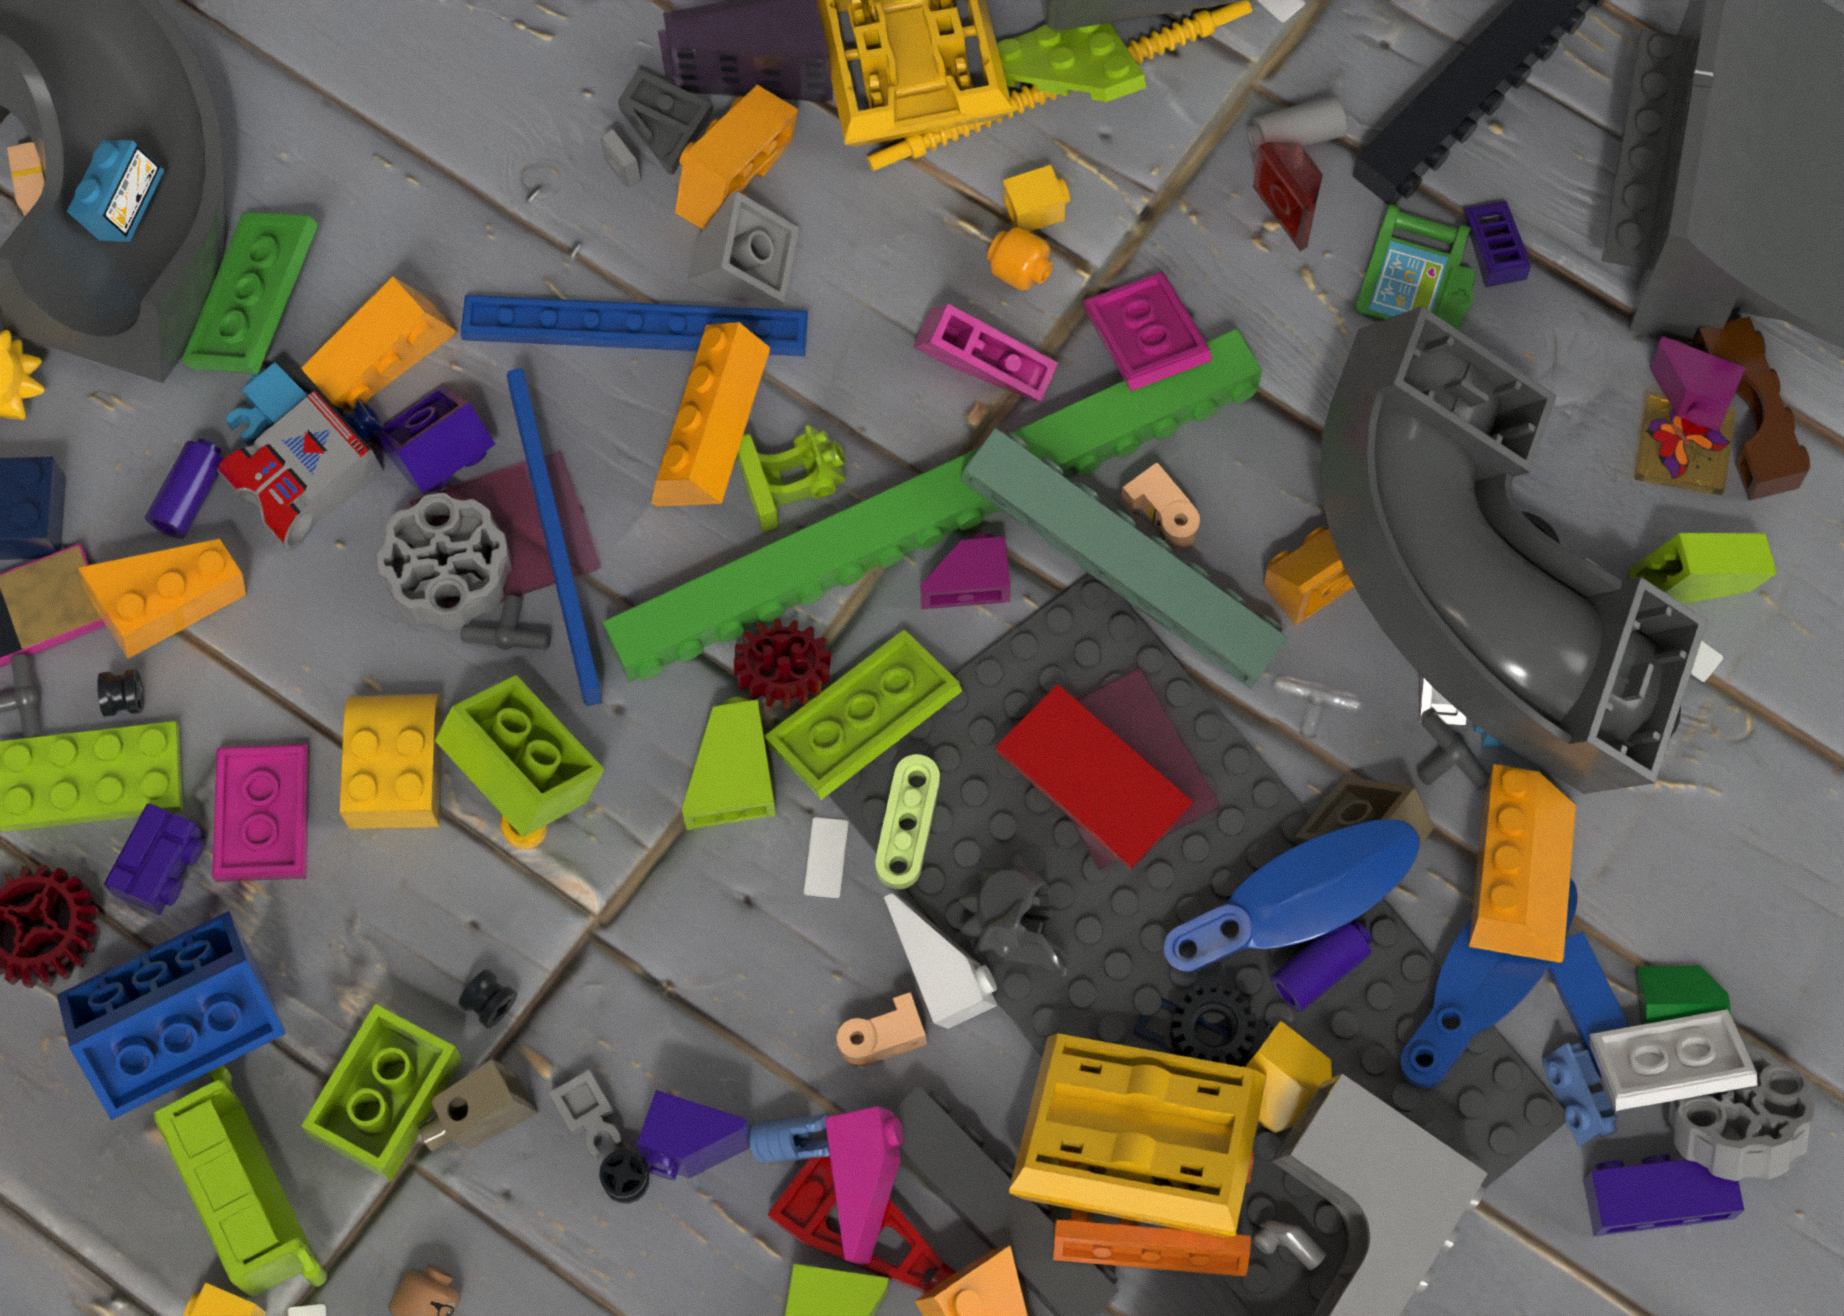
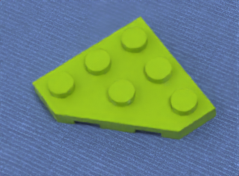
M1111 23L1055 31L1049 28L1048 25H1043L1037 30L1012 39L1002 40L997 44L1006 84L1010 87H1016L1018 82L1036 84L1037 90L1040 92L1069 96L1072 90L1090 93L1091 100L1109 102L1147 88L1144 73Z

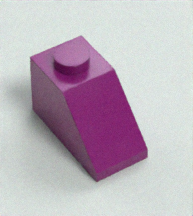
M1664 336L1660 339L1650 367L1677 416L1687 419L1695 425L1707 427L1718 432L1745 371L1743 366Z
M980 533L971 536L969 539L960 540L920 585L921 609L1010 602V577L1005 536L995 537V535L990 533Z

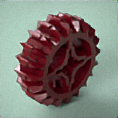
M40 864L34 875L28 866L22 865L20 878L15 879L10 873H4L6 885L0 889V976L4 974V979L11 985H15L21 979L22 984L26 988L32 989L38 977L46 987H52L53 974L58 973L64 980H69L70 972L67 967L72 963L76 967H84L85 962L79 956L82 951L87 953L95 952L94 944L87 939L88 937L100 934V928L92 922L100 917L97 907L90 905L94 900L93 894L88 889L82 890L83 882L77 876L68 879V873L65 869L59 867L51 874V869L47 865ZM34 897L26 906L18 907L25 900ZM61 899L67 901L70 910L68 930L63 929L57 923L60 913L57 907ZM6 922L16 929L13 940L16 946L12 954L7 952L4 944ZM44 922L49 929L33 927L29 930L24 923L32 926V924L41 925ZM47 946H56L48 953L38 956Z

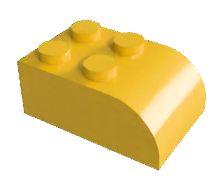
M442 694L348 696L343 723L340 814L349 829L440 827L442 748L435 742V739L443 725L444 699Z

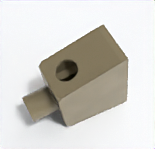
M491 1059L435 1096L431 1102L438 1116L418 1127L424 1143L432 1152L450 1141L470 1149L538 1112L517 1073Z

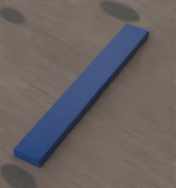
M465 295L460 334L462 340L698 351L706 325L739 322L770 347L769 355L805 356L808 311Z
M523 368L510 370L506 374L509 392L583 702L586 706L602 703L600 687Z

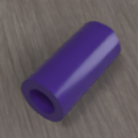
M199 438L196 442L186 441L144 517L151 526L171 537L184 539L219 476L217 467L223 460L220 456L221 449L214 443Z
M1353 920L1351 923L1317 937L1270 976L1271 983L1280 997L1293 1010L1300 1013L1371 955V949L1368 944L1372 942V938L1361 923Z

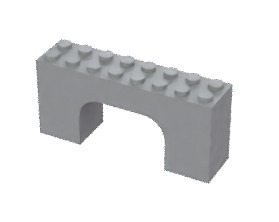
M1344 1074L1321 1082L1271 1162L1332 1203L1341 1214L1347 1228L1348 1248L1344 1262L1310 1316H1408L1409 1311L1405 1309V1306L1414 1292L1418 1295L1421 1294L1430 1283L1435 1273V1270L1430 1266L1440 1251L1445 1254L1458 1238L1460 1229L1456 1227L1459 1219L1465 1210L1471 1213L1476 1208L1486 1191L1481 1184L1486 1178L1487 1172Z

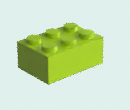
M517 675L452 706L435 739V742L522 837L586 804L605 771Z
M374 1004L301 1127L312 1140L392 1182L420 1134L418 1127L427 1123L434 1111L431 1100L447 1089L462 1064L463 1058L454 1045Z

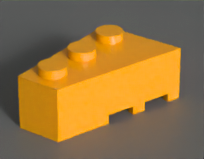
M756 85L746 96L737 97L725 116L720 120L718 118L714 119L708 126L705 135L696 143L690 142L683 150L680 157L682 170L675 213L704 230L730 193L738 191L747 197L742 191L755 175L763 178L793 140L799 109L759 85Z
M392 276L301 369L333 405L351 413L365 405L372 396L458 333V331L425 295Z
M220 539L78 567L84 592L127 659L246 596L243 574Z
M1010 1245L987 1251L914 1301L922 1316H1028Z

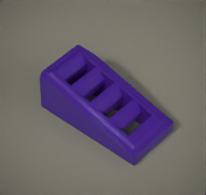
M1507 201L1465 208L1464 215L1467 226L1471 227L1470 236L1484 286L1490 287L1527 280L1531 265ZM1499 215L1500 220L1480 224L1478 219ZM1503 228L1504 233L1502 234H1496L1491 236L1484 235V232ZM1507 242L1506 247L1490 249L1489 247L1492 244ZM1511 256V260L1495 262L1494 260L1496 257Z

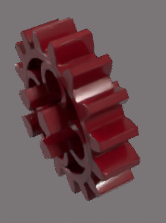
M775 619L773 628L769 629L764 624L758 623L756 635L745 631L743 633V644L735 645L733 673L734 676H738L739 689L749 688V698L751 700H756L761 695L766 697L767 707H771L775 700H782L783 706L790 708L791 699L797 698L802 704H806L808 692L816 695L821 694L822 683L829 681L831 652L826 650L825 638L814 639V628L811 626L803 631L798 630L797 620H793L789 627H782L780 619Z

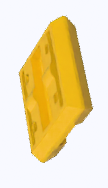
M814 0L845 145L859 147L1000 119L1013 112L986 0H964L971 25L966 27L961 26L958 9L954 7L952 0ZM848 11L856 48L844 51L837 13ZM971 36L975 38L985 86L973 88L966 57L965 38ZM855 59L859 60L869 109L858 111L852 79L847 66V61Z
M1059 1033L1047 1037L1009 1193L1023 1200L1217 1237L1236 1236L1267 1076L1251 1068ZM1074 1147L1078 1148L1082 1153L1066 1152L1065 1149ZM1064 1160L1078 1162L1081 1165L1077 1166L1076 1169L1069 1168L1064 1163ZM1088 1167L1106 1168V1175L1091 1173L1088 1171ZM1189 1169L1196 1170L1202 1177L1184 1174V1171L1186 1172ZM1155 1178L1169 1180L1173 1187L1154 1185ZM1184 1182L1200 1185L1201 1187L1191 1191L1186 1190V1187L1182 1184Z

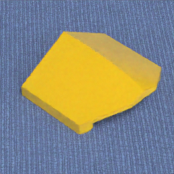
M1281 1020L1245 1066V1068L1255 1069L1267 1076L1258 1122L1274 1134L1292 1128L1321 1082L1332 1078L1331 1059Z

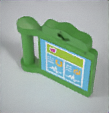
M1389 203L1356 304V313L1383 321L1423 306L1459 330L1464 315L1473 306L1474 299L1472 288L1475 282V271L1469 267L1460 266L1471 227L1459 224V227L1455 228L1400 212V206ZM1397 228L1453 245L1451 252L1448 254L1393 238L1394 229Z

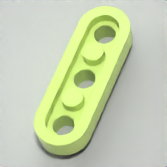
M914 754L903 758L897 764L894 771L875 858L876 874L879 880L885 886L892 889H905L912 886L918 880L922 870L940 785V773L936 763L924 755ZM914 776H920L926 782L923 786L916 788L909 784V780ZM909 818L916 822V826L912 830H904L899 826L900 822ZM901 861L907 865V869L903 873L897 874L891 871L890 866L894 862Z

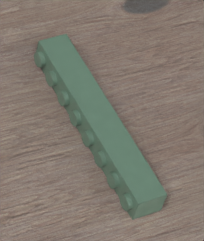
M995 428L965 467L961 482L1251 689L1288 637L1281 633L1282 627L1271 617L1265 614L1257 616L1246 608L1245 600L1229 588L1221 590L1208 581L1209 575L1193 562L1185 564L1171 554L1173 552L1172 548L1165 541L1153 535L1149 538L1135 528V521L1126 513L1118 509L1112 512L1099 502L1100 497L1091 488L1081 483L1076 486L1063 477V470L1055 462L1045 457L1040 460L1026 450L1028 448L1027 444L1020 437L1009 431L1004 434Z

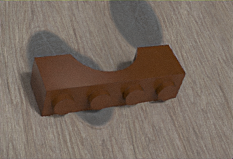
M1750 316L1728 321L1723 329L1710 326L1700 328L1692 345L1693 348L1745 367L1736 394L1745 401L1753 414L1755 435L1743 444L1735 460V465L1748 500L1799 489L1810 469V458L1806 448L1803 445L1799 446L1794 433L1795 419L1789 407H1784L1780 397L1778 374L1775 369L1769 368L1765 358L1766 346L1762 333L1759 330L1755 331Z

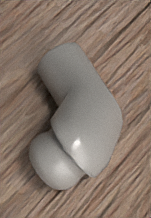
M1267 1220L1259 1225L1261 1229L1253 1235V1243L1263 1253H1273L1278 1245L1286 1247L1309 1270L1316 1268L1326 1257V1253L1298 1225Z

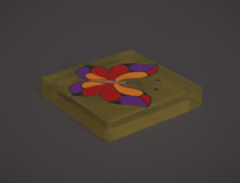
M1648 395L1645 403L1634 480L1722 496L1726 487L1736 410H1728L1718 432L1707 427L1695 425L1691 421L1677 416L1667 398Z

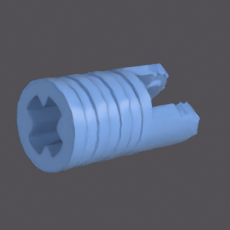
M829 1113L756 1122L750 1133V1146L754 1158L760 1163L830 1157L828 1140L812 1141V1132L821 1131L826 1128L825 1117H830Z

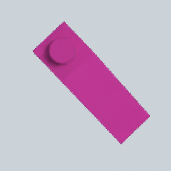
M948 303L930 308L913 345L914 348L949 367L1036 402H1042L1059 364Z
M879 1106L825 1117L844 1259L859 1265L868 1264L871 1261L901 1161L899 1146L903 1145L904 1142L900 1120L894 1116V1112Z

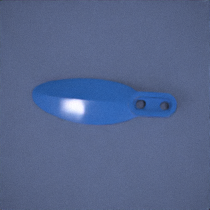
M1373 820L1341 828L1306 841L1282 853L1250 875L1234 891L1225 905L1206 912L1171 930L1164 942V955L1170 965L1178 971L1194 973L1244 949L1264 950L1282 948L1303 943L1334 931L1370 910L1404 879L1419 852L1420 839L1418 832L1409 823L1401 820ZM1233 921L1238 923L1239 932L1235 937L1227 938L1223 935L1222 929L1227 922ZM1186 942H1194L1197 945V952L1191 958H1184L1181 955V947Z
M1571 878L1565 938L1572 924L1578 899L1577 888ZM1470 918L1457 936L1443 963L1435 989L1434 1007L1401 1054V1072L1405 1080L1412 1086L1421 1089H1429L1439 1085L1465 1051L1473 1036L1495 1025L1515 1009L1537 985L1553 961L1469 947ZM1452 1017L1457 1019L1460 1025L1454 1030H1449L1442 1025V1022L1446 1018ZM1423 1054L1429 1055L1433 1059V1063L1428 1067H1421L1416 1063V1058Z

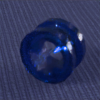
M359 398L354 402L355 408L353 410L346 409L342 412V416L364 441L369 442L373 438L372 432L374 430L380 432L385 426L377 413L365 401Z

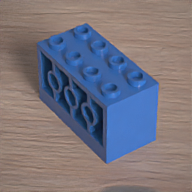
M230 911L57 994L69 1048L111 1120L286 1034L268 982Z

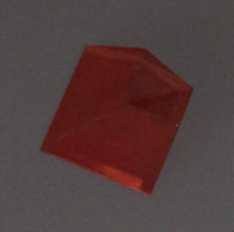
M1266 142L1259 147L1253 188L1298 250L1302 251L1308 246L1323 174L1300 143Z

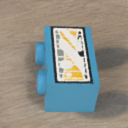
M102 140L93 154V159L82 182L75 190V196L67 212L99 241L130 242L164 173V169L133 140Z

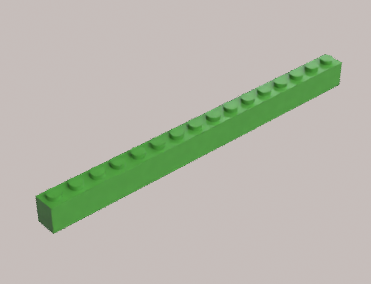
M1236 328L1206 342L1212 357V361L1133 391L1129 390L1125 381L1119 382L1012 433L1020 437L1028 446L1026 450L1041 460L1045 457L1055 462L1063 470V477L1066 479L1077 473L1079 476H1084L1098 469L1102 462L1116 455L1122 458L1134 453L1142 443L1156 437L1158 440L1167 438L1174 434L1180 425L1193 419L1199 422L1211 417L1217 412L1219 407L1232 401L1238 404L1248 400L1259 389L1262 370ZM980 447L603 621L607 640L628 682L638 678L639 680L650 679L658 675L664 666L676 660H691L700 655L706 646L719 640L723 643L732 641L739 637L745 628L758 622L762 624L770 623L781 617L786 609L799 603L802 605L811 604L819 600L825 594V591L839 584L841 586L852 585L862 579L865 572L878 566L886 568L895 565L904 558L906 553L919 547L921 549L931 548L944 539V535L959 528L961 531H966L979 525L985 516L1000 510L961 482L965 467Z

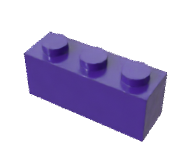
M1668 1154L1649 1156L1642 1159V1165L1624 1167L1622 1160L1601 1162L1596 1164L1595 1170L1591 1171L1583 1180L1594 1237L1732 1220L1744 1211L1739 1181L1713 1176L1708 1168L1698 1162L1686 1159L1671 1161Z

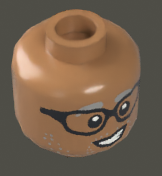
M430 1264L427 1265L424 1271L417 1269L407 1271L403 1275L389 1303L390 1313L392 1316H453L460 1302L459 1292L450 1284L453 1276Z

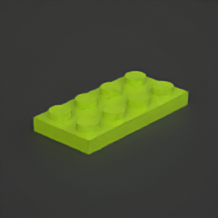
M904 629L822 691L821 694L817 695L767 733L764 738L774 753L822 800L959 695L962 690L959 681Z
M176 721L0 741V830L2 833L140 817L147 803L164 809L169 813L183 812L180 727Z

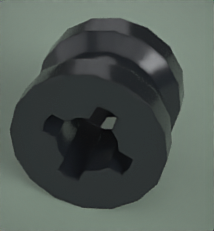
M137 669L126 670L123 675L116 676L111 672L99 673L97 680L98 701L104 717L115 716L118 711L127 710L131 714L142 713L144 704L143 686Z
M485 969L467 985L459 998L458 1004L465 1011H474L479 1015V1022L488 1029L496 1025L508 1013L517 998V992L510 986L502 987L497 982L496 975L489 969Z
M618 1150L610 1153L600 1166L599 1178L606 1194L612 1200L621 1204H630L638 1201L645 1195L649 1187L650 1177L644 1161L638 1154L630 1150ZM630 1180L635 1181V1182H630L629 1184L625 1185V1187H624V1184H625V1183H628Z

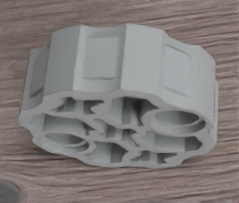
M446 493L430 494L423 496L419 503L407 510H398L385 525L386 536L381 549L376 553L378 572L385 589L390 592L399 612L415 624L425 622L436 624L443 630L460 629L464 625H468L473 618L480 614L491 613L504 598L503 588L507 575L512 571L510 549L505 534L499 530L494 522L491 511L474 499L465 501L453 499ZM437 516L450 517L444 525H429ZM488 545H491L493 550L490 564H487L485 560ZM447 557V565L441 566L442 559ZM403 559L405 564L403 565V571H401L402 577L398 578L396 573L398 572V566H400L399 560ZM478 574L483 579V581L477 578L475 575ZM448 597L460 598L459 603L455 607L450 609L439 607L441 602Z
M1745 1046L1757 1072V1086L1670 1101L1668 1121L1673 1126L1675 1132L1674 1145L1686 1160L1698 1162L1708 1168L1713 1176L1738 1181L1745 1177H1760L1768 1180L1788 1172L1790 1163L1796 1157L1806 1154L1810 1143L1815 1104L1810 1100L1807 1093L1809 1081L1796 1066L1780 1062L1769 1051Z

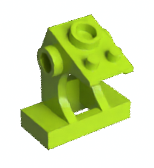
M810 425L805 426V434L798 436L793 441L795 446L793 449L773 455L757 453L751 434L742 437L737 460L762 533L779 528L776 507L809 497L815 499L828 497L836 492V486L847 481L842 465L846 464L845 454L836 440L831 441L828 439L825 430L818 432ZM804 465L807 473L806 478L792 484L783 485L780 472Z

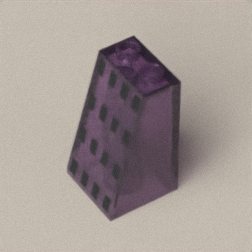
M729 0L663 13L665 30L658 31L662 62L666 78L674 76L677 87L695 94L744 97L756 85H759L780 99L816 102L833 101L830 56L817 0Z

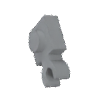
M590 1069L549 1092L553 1103L572 1136L584 1130L587 1132L585 1145L589 1154L595 1160L601 1158L596 1147V1141L599 1137L607 1135L613 1139L617 1147L623 1145L618 1129L614 1125L603 1121L604 1118L614 1112Z

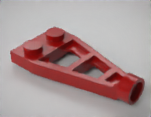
M830 1157L811 1158L806 1162L767 1216L772 1222L805 1246L845 1261L841 1235L832 1232L826 1225V1219L837 1206ZM890 1198L878 1236L885 1227L894 1229L909 1243L911 1247L910 1253L902 1264L893 1265L872 1254L871 1261L868 1264L859 1265L845 1261L923 1293V1295L957 1272L939 1258ZM931 1269H936V1273L927 1284L925 1282L926 1273Z

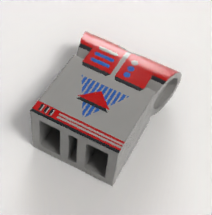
M315 389L255 440L253 446L244 447L231 453L217 467L218 474L240 498L260 507L263 525L288 551L296 548L303 542L313 529L316 520H322L383 472L372 449L318 389Z

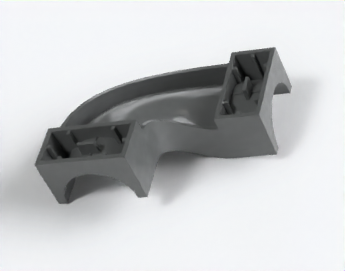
M0 0V124L10 112L19 119L35 145L45 173V182L38 201L0 248V302L4 330H9L12 335L163 383L185 353L201 314V308L209 295L223 258L226 236L223 149L217 110L207 78L193 48L180 27L158 0ZM102 140H133L164 169V173L130 242L99 241L67 212L75 196V190L82 182L93 159V154Z
M1423 306L1358 329L1328 411L1322 434L1319 471L1322 502L1330 534L1342 564L1360 598L1383 632L1401 654L1438 693L1483 731L1520 756L1583 794L1655 784L1708 620L1642 577L1626 581L1618 579L1547 536L1520 511L1513 498V477L1530 473L1557 395Z

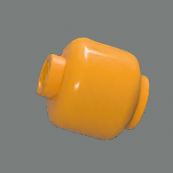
M1014 227L1008 232L1004 230L999 232L987 253V261L991 262L990 270L992 275L1020 291L1029 290L1036 283L1044 284L1050 276L1054 265L1049 260L1051 249L1048 242L1020 227Z

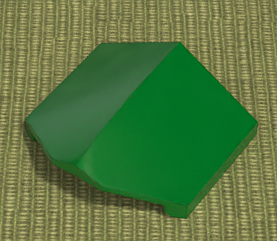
M1700 965L1637 966L1636 978L1641 1025L1726 1009L1729 1010L1731 1015L1728 992Z

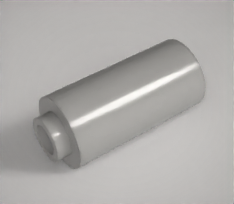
M1336 95L1255 116L1252 120V126L1247 128V136L1252 151H1259L1263 158L1344 137L1347 134L1345 113Z

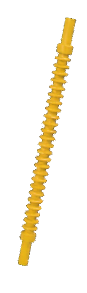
M1247 0L1228 4L1212 12L1202 10L1193 14L1192 20L1187 17L1183 18L1182 25L1174 22L1172 23V29L1164 26L1161 28L1160 34L1152 31L1150 38L1142 35L1139 43L1134 40L1129 41L1127 49L1136 63L1140 65L1143 63L1144 57L1152 60L1154 53L1160 56L1164 55L1165 48L1174 51L1175 44L1183 47L1186 45L1187 39L1195 42L1197 35L1205 38L1214 34L1216 27L1252 13L1251 4ZM1032 84L1031 88L1023 85L1020 93L1016 90H1011L1010 100L1013 112L1006 115V117L1012 119L1014 112L1020 115L1023 114L1025 107L1033 110L1037 102L1043 106L1046 104L1047 98L1055 101L1057 94L1040 92L1037 90L1036 84ZM1002 118L904 137V141L868 155L866 159L871 171L874 172L909 156L913 159L922 157L927 154V149L929 148L932 151H936L937 144L945 147L948 145L949 139L957 142L961 134L964 137H969L970 130L979 133L981 130L980 126L984 125L986 128H990L992 121L1000 124L1002 123Z

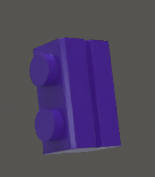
M147 803L107 876L104 885L117 898L138 905L140 908L154 914L161 915L166 905L172 906L178 899L182 890L180 878L187 865L193 866L200 858L204 847V842L201 840L203 834L192 821Z

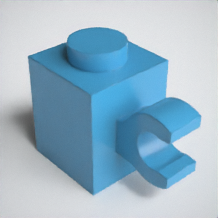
M274 362L266 370H259L258 374H253L248 380L247 385L242 389L251 409L238 408L233 410L227 416L226 422L231 430L237 428L241 423H249L248 429L243 431L240 436L246 445H250L255 442L267 427L270 428L308 395Z

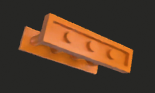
M1074 1147L1065 1149L1066 1152L1082 1153L1078 1148ZM1252 1151L1246 1183L1249 1184L1251 1181L1254 1151ZM1064 1160V1163L1069 1168L1076 1169L1077 1166L1081 1165L1078 1162ZM1089 1166L1088 1171L1091 1173L1094 1171L1106 1172V1168ZM1189 1169L1186 1172L1184 1171V1174L1202 1177L1196 1170ZM1183 1182L1182 1185L1186 1187V1190H1189V1183ZM1071 1209V1219H1056L1053 1260L1247 1276L1251 1236L1238 1235L1236 1233L1234 1237L1223 1238L1170 1227H1141L1138 1221L1119 1218V1223L1117 1224L1093 1223L1090 1221L1091 1212Z

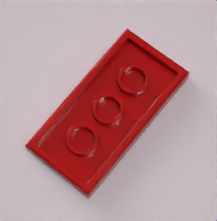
M1058 684L996 746V752L1130 871L1193 805V801Z

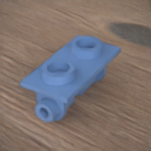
M1566 1043L1541 1060L1546 1070L1548 1082L1553 1087L1560 1105L1565 1109L1566 1124L1572 1131L1578 1147L1586 1144L1598 1135L1602 1138L1618 1131L1615 1125L1618 1118L1612 1109L1605 1090L1591 1094L1588 1088L1601 1082L1588 1050H1583L1580 1043L1571 1046L1569 1043Z

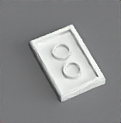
M1728 1009L1590 1034V1048L1616 1111L1757 1086V1072Z

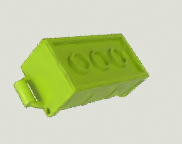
M222 1065L206 1073L212 1083L155 1111L153 1116L223 1267L234 1285L251 1298L299 1273H302L303 1277L313 1286H321L327 1280V1273L316 1262L317 1258L249 1116L231 1085L232 1075Z

